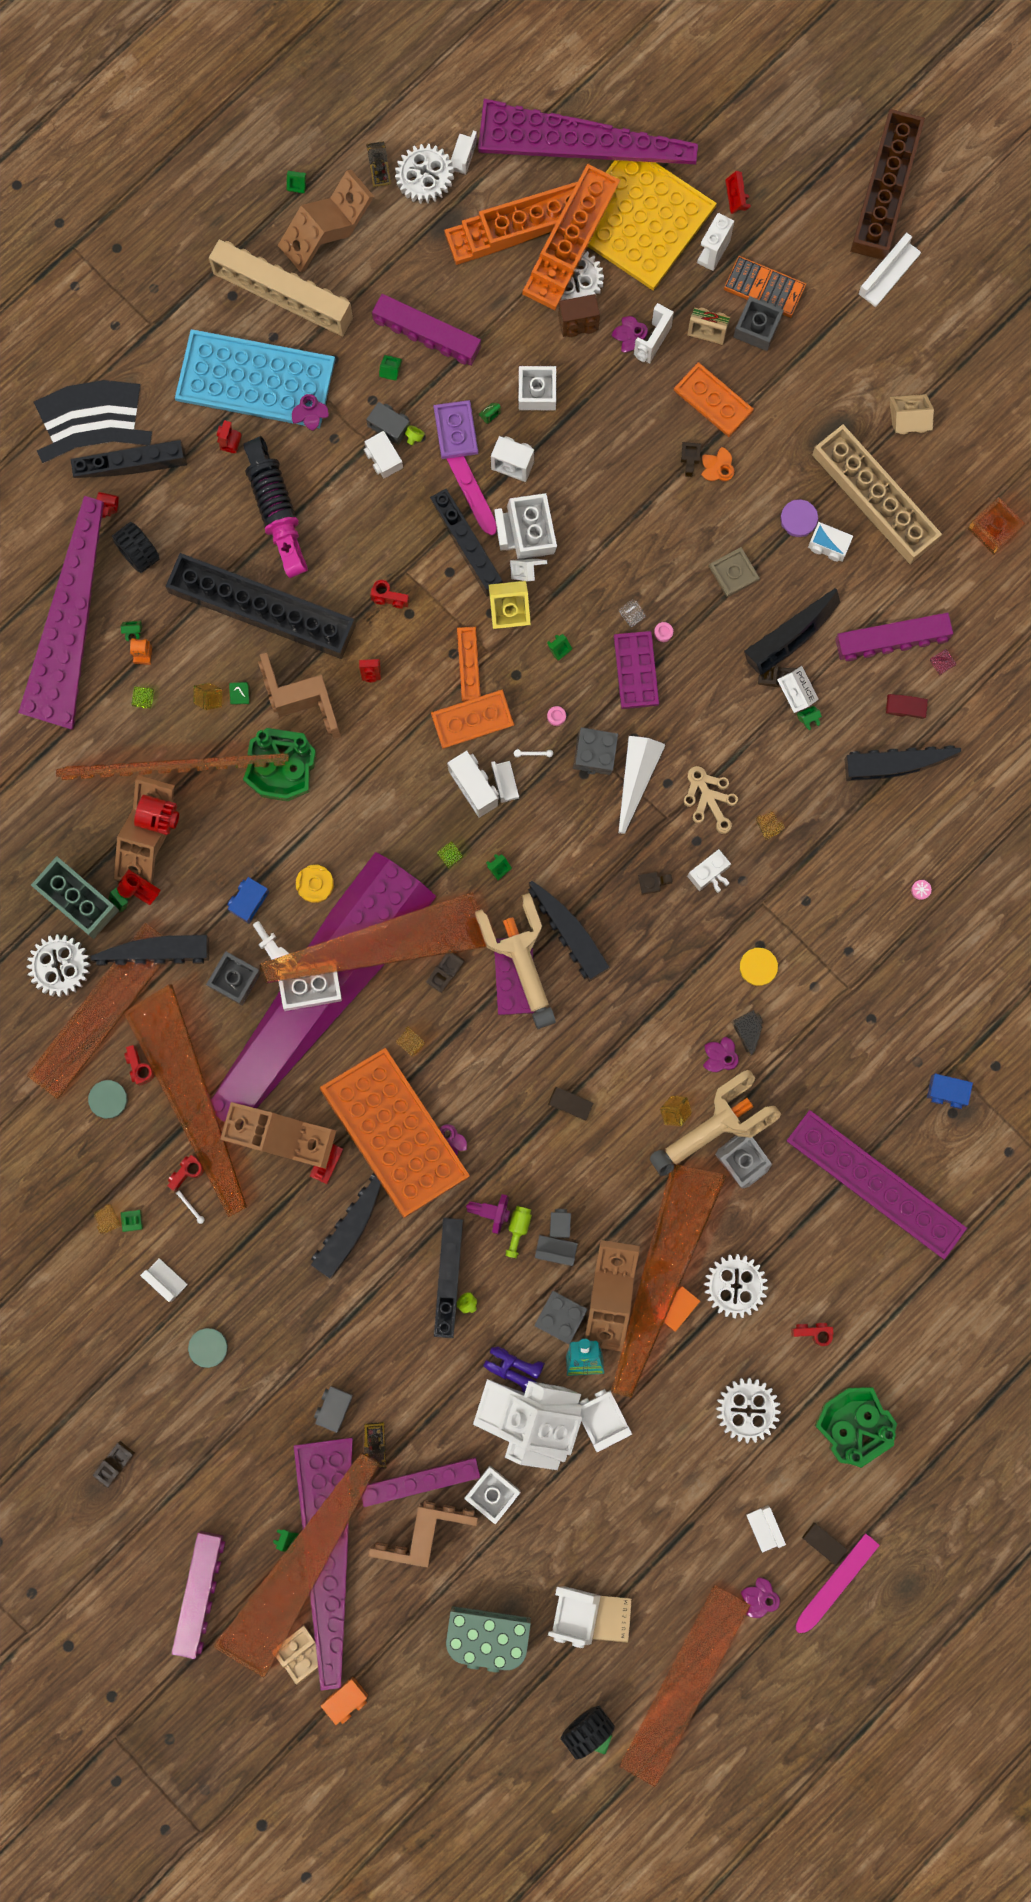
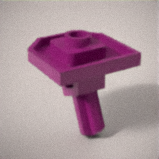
M502 1194L498 1206L470 1201L466 1206L467 1212L494 1220L492 1233L500 1235L501 1227L504 1221L508 1222L510 1211L507 1210L509 1196Z

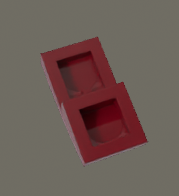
M889 694L887 695L886 713L900 717L911 716L924 719L927 714L928 699Z

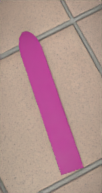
M464 456L447 458L479 526L486 534L494 535L497 530L494 516Z
M866 1533L803 1610L796 1623V1631L798 1633H805L811 1630L820 1621L880 1546Z

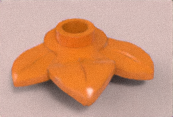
M721 447L717 456H702V462L706 469L701 475L706 480L716 481L719 479L721 481H729L732 479L734 468L731 465L732 456L728 450ZM723 470H726V471L728 472V474H727V475H723V474H722V471H723Z

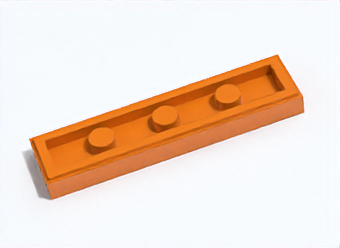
M476 627L457 628L462 702L480 697Z

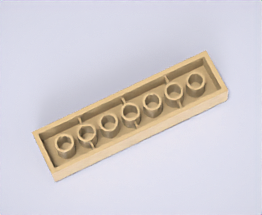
M219 239L209 256L214 275L342 337L353 319L351 304L345 297H337L326 288L321 289L312 281H304L297 274L284 271L279 265L275 264L273 266L264 258H257L251 255L246 249L240 250L229 241L224 242Z
M844 424L814 448L813 457L909 564L913 563L939 541L942 533Z

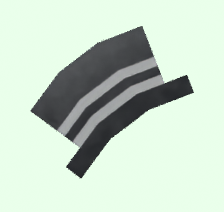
M101 380L66 386L34 401L38 413L53 441L52 444L37 450L42 463L77 447L108 442L150 445L152 431L134 430L140 384Z

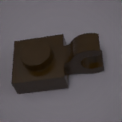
M682 442L681 462L686 463L685 477H693L694 463L699 464L701 443Z
M657 872L638 875L642 895L660 892L661 885H668L673 882L671 874L658 877Z

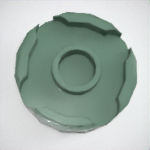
M104 1080L95 1084L88 1096L92 1112L105 1119L119 1116L128 1103L124 1087L112 1080Z
M211 1328L197 1331L190 1339L188 1346L189 1356L192 1361L205 1368L220 1364L226 1357L228 1350L227 1340L224 1335L218 1330Z

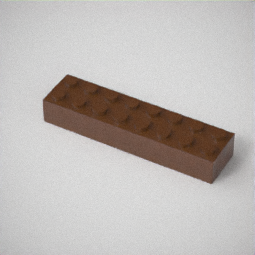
M889 109L850 252L884 260L888 255L923 128L924 117Z

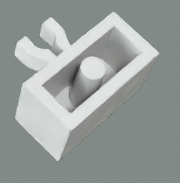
M718 849L690 871L687 877L699 891L712 882L715 891L719 893L721 889L718 887L716 878L719 882H723L725 886H728V880L721 877V874L730 867L731 863Z

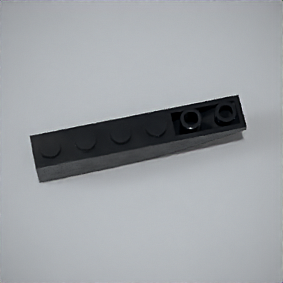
M181 440L71 459L74 478L129 475L187 465L185 448Z
M444 489L431 496L430 499L458 550L488 597L490 596L489 585L503 583V580L448 490Z
M834 588L826 593L819 600L810 604L806 609L746 649L744 653L748 664L761 676L801 647L820 629L839 605L838 590Z
M949 745L945 746L944 749H936V747H926L925 750L908 748L906 751L889 749L887 752L881 753L879 750H871L865 754H861L860 751H853L846 755L844 759L846 781L886 779L919 772L958 756L961 748Z
M529 882L530 888L528 891L533 899L537 898L540 903L538 905L543 915H548L550 927L553 931L557 930L560 934V937H558L563 947L567 946L570 950L569 956L573 963L577 962L581 968L579 972L583 979L587 978L590 982L607 972L610 968L579 921L549 892L535 882Z
M176 935L141 939L92 955L91 961L98 966H106L108 962H115V965H127V962H135V965H146V962L164 965L166 961H173V964H185V961H193V964H204V961H209V937L207 935Z
M375 1173L369 1178L371 1183L368 1187L364 1186L357 1196L360 1197L356 1203L352 1202L347 1208L346 1212L348 1214L344 1220L340 1218L336 1223L334 1234H329L323 1241L325 1245L321 1251L317 1250L311 1258L313 1261L311 1265L329 1279H332L351 1253L373 1213L382 1185Z
M443 1218L434 1337L454 1338L464 1219Z

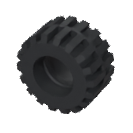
M129 522L112 535L115 545L136 571L143 573L160 560L157 550L136 524Z
M596 1706L587 1710L565 1729L560 1739L575 1759H581L601 1746L611 1736L615 1725L602 1708Z

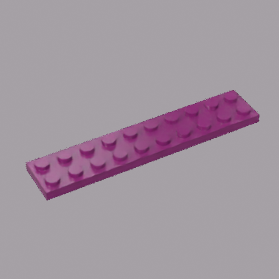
M810 1110L786 1140L787 1143L943 1260H945L967 1229Z

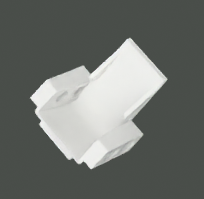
M487 1379L473 1425L509 1442L505 1458L520 1465L558 1470L560 1461L565 1462L567 1455L572 1453L582 1421L580 1416L582 1406L578 1404L581 1394L565 1387L528 1381L526 1391L523 1393Z

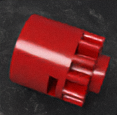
M144 794L136 809L134 825L168 835L171 829L176 828L180 813L176 811V803Z

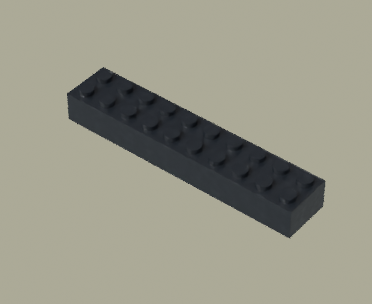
M179 553L165 586L169 594L340 659L343 658L356 627L353 618Z

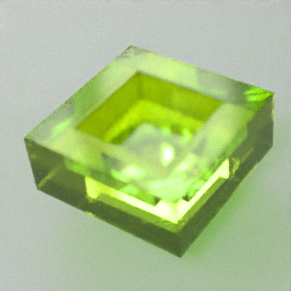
M134 686L131 705L151 709L154 690L152 688Z
M452 841L437 852V855L448 869L463 858V855Z

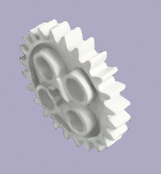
M421 144L418 150L415 146H413V152L407 150L408 156L401 155L403 161L397 162L399 167L395 168L397 173L395 178L398 188L401 187L400 191L402 194L405 193L407 199L411 196L414 202L418 198L420 204L423 199H426L428 204L430 198L436 201L437 195L443 198L442 191L448 193L446 186L452 187L450 180H454L452 174L454 173V168L451 167L453 166L452 160H449L448 154L444 155L443 149L438 151L436 145L431 149L430 144L424 148ZM436 167H440L437 171L433 170ZM411 177H417L415 180H409ZM428 183H433L432 186L426 187Z
M588 251L583 255L578 265L583 266L584 269H576L574 273V278L577 280V287L580 292L576 291L575 281L572 277L567 286L572 288V290L565 291L561 300L601 293L600 288L603 287L602 281L604 280L603 268H598L600 262H594L595 256L589 258ZM583 282H587V283H589L590 285H588V286H583L582 283H583Z
M56 934L54 940L51 936H48L49 942L42 939L43 945L35 944L38 950L30 951L34 957L28 958L32 962L31 965L27 966L28 969L32 970L28 973V976L34 977L31 982L33 984L38 983L36 986L38 990L43 987L42 992L44 994L49 991L50 996L53 997L55 992H57L58 997H61L62 992L69 996L70 989L76 992L75 986L77 985L82 988L83 986L80 981H87L84 974H90V972L85 967H89L91 964L85 962V960L90 957L83 955L87 950L85 948L79 949L82 945L80 942L74 945V938L68 941V936L64 935L61 940V937ZM68 949L70 952L69 956L62 958V951ZM53 950H56L57 960L63 964L60 966V970L64 976V982L61 981L60 971L55 968L58 966ZM50 955L51 961L48 964H43V958ZM73 967L75 973L68 977L66 972L69 968ZM55 973L56 980L54 982H49V975Z
M736 1254L734 1260L731 1255H728V1261L721 1257V1264L714 1262L716 1268H709L712 1275H705L710 1281L704 1283L705 1286L709 1287L704 1293L711 1295L707 1301H714L711 1307L718 1306V1313L725 1310V1317L731 1312L733 1318H736L737 1313H739L741 1318H744V1312L751 1315V1308L758 1311L756 1304L763 1305L760 1298L767 1296L762 1291L768 1289V1287L763 1286L767 1279L761 1278L765 1272L757 1271L760 1265L754 1267V1259L747 1262V1256L740 1260L739 1254ZM735 1269H738L737 1284L741 1285V1288L737 1289V1303L734 1304L735 1290L731 1288V1284L735 1283ZM724 1270H729L732 1274L729 1281L722 1279L721 1275ZM745 1271L751 1274V1280L748 1283L743 1282L741 1279V1275ZM723 1290H728L731 1294L728 1301L721 1299L720 1294ZM743 1291H747L750 1294V1300L746 1303L740 1299V1294Z
M740 1378L739 1385L732 1381L733 1388L725 1386L728 1392H721L724 1398L723 1400L717 1399V1401L722 1405L721 1407H716V1410L721 1411V1414L716 1417L723 1419L719 1424L720 1426H727L724 1430L725 1433L732 1431L731 1438L738 1435V1442L744 1437L746 1443H749L750 1438L756 1443L757 1436L764 1440L763 1433L771 1435L769 1428L776 1429L772 1423L773 1421L779 1422L775 1414H780L781 1411L775 1410V1407L779 1406L780 1403L773 1401L777 1395H770L773 1390L772 1388L765 1390L766 1383L759 1386L758 1379L752 1384L751 1378L747 1379V1383H744V1380ZM737 1394H741L744 1398L741 1405H735L734 1397ZM761 1395L763 1397V1404L757 1407L754 1405L753 1400L755 1396ZM747 1405H749L752 1409H765L766 1412H750L749 1416H747V1413L733 1412L731 1408L746 1409ZM737 1414L743 1417V1422L740 1425H734L733 1417ZM759 1415L762 1417L763 1422L760 1426L756 1427L753 1424V1418Z

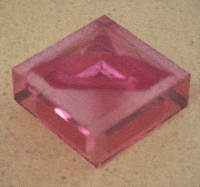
M947 649L930 658V662L939 675L956 666Z

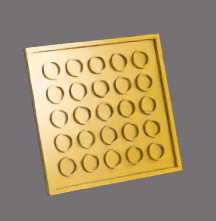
M614 160L605 173L619 179L620 183L588 247L654 291L716 208L717 203L656 162Z

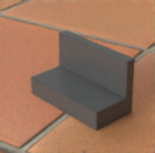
M539 1235L535 1258L573 1266L578 1243Z

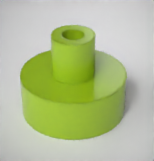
M409 425L405 431V435L409 437L407 443L414 445L415 441L421 442L425 433L421 429Z
M465 1293L458 1299L456 1305L462 1313H474L477 1309V1299L471 1293Z

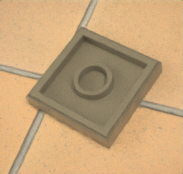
M742 547L709 564L711 572L726 597L760 580Z

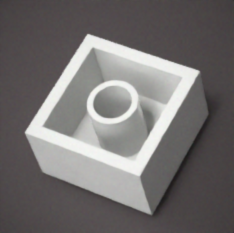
M519 366V410H556V366Z
M499 436L491 455V469L526 482L534 464V449L526 443L519 444L510 437L503 438Z
M489 1466L464 1499L496 1524L521 1493V1490L492 1466Z

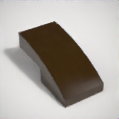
M773 666L761 676L759 675L758 684L781 687L777 679L793 672L797 668Z
M448 950L426 983L442 993L462 967L465 960L451 950Z
M555 1087L548 1105L584 1121L587 1120L594 1104L558 1087Z
M119 1441L97 1468L93 1476L106 1487H109L135 1452Z
M813 1522L802 1537L834 1565L839 1562L847 1551L843 1545L815 1522Z

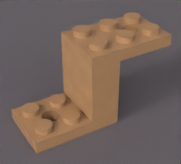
M347 170L331 198L300 206L278 247L300 272L306 271L321 244L351 236L374 195L352 170ZM351 193L353 194V200H354V201L351 200V197H350V194H351Z
M260 654L261 661L258 664L263 678L267 677L263 680L268 694H272L269 700L274 713L278 712L279 717L319 706L322 716L327 717L323 720L328 735L332 734L334 739L341 737L322 675L278 687L268 654Z
M139 775L135 779L133 810L117 836L114 880L120 881L129 869L153 885L155 857L167 835L136 827L134 825L135 813L138 803L144 794L148 796L154 795L159 799L173 802L175 785Z
M231 1102L220 1140L326 1169L336 1130ZM243 1121L244 1125L242 1129H240V1124ZM316 1141V1147L313 1149L312 1145Z
M600 1241L584 1339L598 1341L602 1349L623 1351L640 1246Z
M424 1501L418 1507L411 1550L407 1551L408 1547L396 1545L395 1548L388 1547L387 1543L376 1542V1544H372L368 1557L428 1568L437 1519L476 1526L478 1514H475L473 1509L463 1508V1511L455 1510V1506L444 1504L443 1507H437L435 1502Z

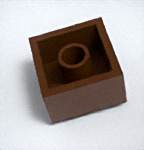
M596 294L559 301L558 317L563 337H575L581 333L591 334L599 330L600 313Z

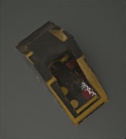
M384 141L366 144L373 187L391 184Z
M754 1010L732 1021V1025L749 1057L755 1053L763 1028L761 1025L763 1020L760 1014H756Z
M384 1422L364 1424V1452L367 1470L387 1468Z

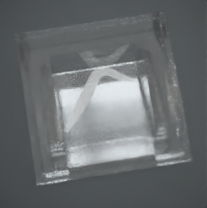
M635 600L629 601L618 609L630 627L646 617L639 603Z

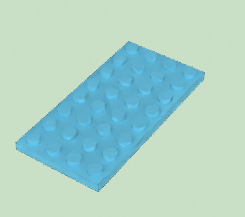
M191 329L175 400L293 423V408L300 404V399L304 395L312 394L317 398L318 402L326 404L335 357ZM307 402V403H306V406L309 407V406H311L313 403H312V402ZM320 418L319 426L317 428L321 427L322 418ZM302 421L296 424L304 425V422Z

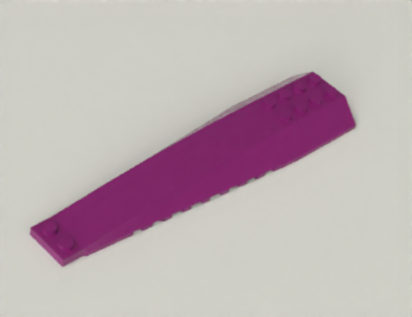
M375 852L330 911L297 963L301 967L335 961L342 1001L284 1011L281 992L279 991L217 1089V1093L205 1108L224 1122L226 1121L231 1102L257 1109L310 1047L316 1043L318 1038L330 1027L334 1020L340 1016L342 1011L355 999L358 993L364 989L368 982L388 962L437 896L393 861Z

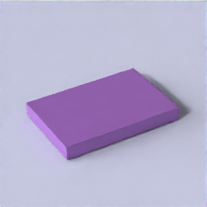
M470 400L433 405L441 459L478 454Z

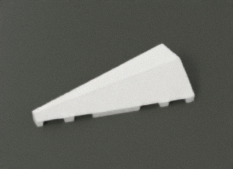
M629 736L618 833L625 834L664 750L665 744L650 738Z

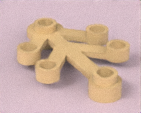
M699 766L691 768L688 772V780L691 785L688 794L684 798V804L687 807L694 805V795L697 787L702 792L697 810L692 817L693 821L701 823L704 820V810L708 803L717 820V831L721 834L728 833L731 830L732 823L728 818H724L715 799L725 802L729 806H734L737 804L738 797L735 794L727 795L710 790L706 783L717 785L719 789L724 790L729 785L728 779L725 777L716 778L709 776ZM700 773L701 777L695 778L694 774ZM725 781L726 786H721L719 782ZM734 797L735 802L731 803L728 799ZM692 798L693 802L689 804L686 802V799ZM700 814L702 816V819L697 820L695 818V815ZM726 822L728 827L722 828L721 823Z

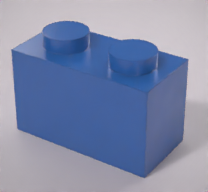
M248 877L246 881L243 880L238 887L239 892L236 897L232 896L229 900L228 910L249 924L269 894V890Z
M933 1074L931 1075L927 1098L932 1099L931 1102L936 1104L946 1102L951 1103L950 1107L962 1109V1106L965 1107L969 1104L973 1082Z

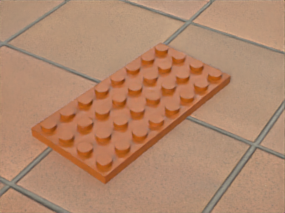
M386 1048L320 1087L321 1092L403 1218H406L470 1177Z

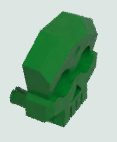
M272 728L258 731L256 737L251 739L247 755L250 761L243 781L263 798L290 801L309 793L310 771L315 767L317 754L316 750L308 742L305 734ZM278 749H284L286 751L281 755ZM264 762L269 763L267 768L263 767ZM295 766L297 771L291 772V768Z
M873 1387L845 1388L823 1404L814 1426L830 1442L829 1449L838 1462L862 1468L894 1446L897 1423L888 1410H883ZM866 1412H869L871 1414V1417L868 1420L864 1418V1414ZM841 1429L846 1430L845 1436L840 1435ZM862 1434L872 1437L862 1444Z

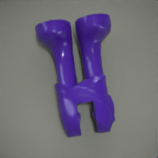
M492 1347L490 1353L497 1358L503 1359L500 1367L487 1360L483 1367L505 1380L507 1378L515 1382L522 1388V1392L525 1393L528 1381H537L510 1370V1368L513 1366L538 1379L545 1363L537 1361L534 1364L527 1363L509 1354L503 1348Z

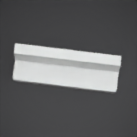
M908 233L901 238L860 288L859 295L875 307L921 253L910 244L912 236Z

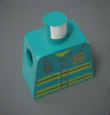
M582 1339L579 1342L570 1343L566 1355L567 1376L604 1374L603 1353L598 1341Z

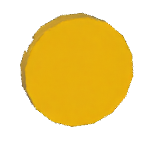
M320 865L307 866L298 873L296 878V889L299 895L305 901L311 903H320L326 900L334 888V880L331 873Z
M754 948L743 955L739 970L742 978L749 984L763 986L769 984L775 978L778 972V963L771 951L764 948Z

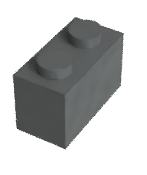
M380 402L376 404L366 419L369 428L377 433L384 431L388 439L397 445L404 438L405 431L410 425L409 418L406 415L398 414L393 411L390 405L386 403L383 405Z
M555 1209V1212H551L550 1237L570 1238L571 1213H567V1209Z
M330 1386V1389L326 1388L322 1396V1400H324L322 1408L318 1407L314 1418L317 1419L315 1424L338 1433L353 1394L334 1386Z

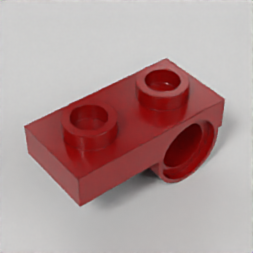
M224 420L223 426L219 425L217 443L220 445V450L237 453L242 434L232 429L231 422Z
M99 492L96 499L104 502L102 518L117 513L119 497Z
M378 580L374 583L370 594L371 601L378 605L392 604L393 607L400 609L408 607L409 595L391 592L389 583L385 580ZM379 588L387 589L383 594L377 592Z
M380 659L359 660L362 681L372 683L376 682V680H381Z
M129 869L121 878L117 887V891L122 897L131 898L134 895L148 905L152 904L161 891Z
M136 1046L126 1047L127 1052L124 1055L127 1064H131L132 1071H130V1077L132 1082H136L139 1086L147 1084V1082L154 1078V1069L147 1064H141ZM143 1068H148L149 1070L146 1078H141L140 1071Z
M186 1156L180 1163V1170L177 1173L174 1172L169 1177L168 1181L170 1183L167 1186L170 1189L177 1191L188 1176L198 1178L204 1173L203 1164L195 1156ZM196 1163L199 1166V1170L196 1174H191L189 1168L192 1164Z
M816 1323V1327L808 1328V1324H796V1328L791 1329L792 1337L812 1336L814 1343L819 1346H828L833 1339V1327H828L827 1323ZM822 1331L827 1334V1340L824 1343L818 1340V1334Z

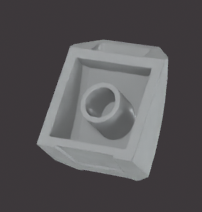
M736 1135L722 1147L718 1148L715 1154L742 1189L750 1187L765 1175L772 1166V1163L753 1137H739Z

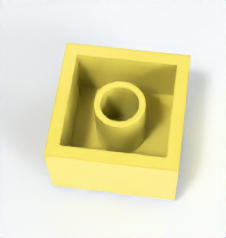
M526 581L489 585L493 629L531 625Z

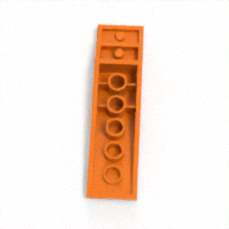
M589 164L586 165L540 253V257L523 289V295L556 310L620 183L619 179Z
M577 182L479 211V216L462 220V225L445 229L444 233L455 264L465 263L552 232Z

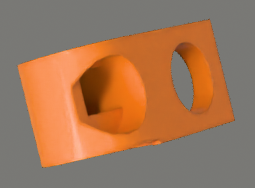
M131 638L130 654L133 655V663L151 665L152 645L148 639L138 640Z

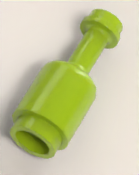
M516 1206V1209L513 1210L508 1228L513 1236L509 1250L505 1251V1256L517 1259V1255H519L517 1247L520 1237L527 1235L532 1217L530 1214L531 1209Z

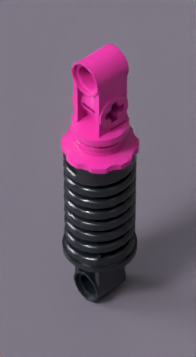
M259 436L243 444L250 462V466L246 468L245 473L251 482V488L253 489V494L264 522L265 533L273 535V543L278 546L284 570L287 576L292 578L308 571L297 540L299 535L295 530L299 520L294 516L295 511L292 509L293 505L290 503L291 499L288 496L289 493L286 490L284 478L281 477L282 472L279 470L280 463L277 459H270L267 444L263 437Z

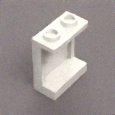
M717 213L701 242V246L705 248L698 258V264L714 271L730 243L734 220Z
M658 303L654 308L652 325L656 328L648 341L637 337L635 341L634 355L642 362L651 363L672 327L674 312Z
M605 1389L595 1393L596 1398L590 1401L588 1398H585L578 1403L582 1406L580 1412L582 1423L596 1452L632 1435L611 1391L606 1392Z
M566 1586L557 1587L555 1595L559 1596L553 1630L549 1631L548 1636L554 1637V1641L560 1643L570 1641L572 1646L584 1648V1645H590L592 1643L601 1596Z

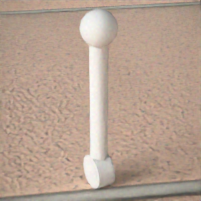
M517 749L514 751V756L517 758L521 755H547L552 757L553 751L521 752Z
M177 1191L176 1194L195 1215L197 1222L202 1224L205 1220L204 1217L196 1212L180 1191Z

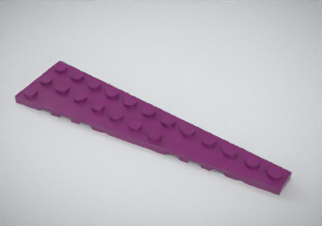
M484 98L478 151L479 153L696 165L698 144L678 139H669L663 136H650L645 132H631L630 129L623 128V130L613 128L612 125L561 116L555 113H542L541 110L523 109L522 106H509L503 102Z
M84 496L18 712L74 730L76 700L79 693L78 685L79 678L81 677V663L84 655L92 595L91 588L92 581L94 580V565L97 558L96 550L99 543V530L101 528L104 505L103 501Z
M353 1438L294 1445L321 1690L341 1688Z

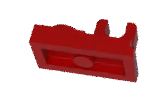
M735 171L725 179L731 214L738 210L746 211L751 207L750 204H746L749 195L744 193L742 172Z
M332 1144L326 1169L314 1166L310 1177L328 1184L344 1149Z

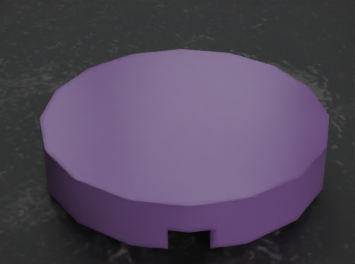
M801 499L793 500L782 510L780 517L781 525L789 535L805 537L816 528L818 521L817 511L808 501Z

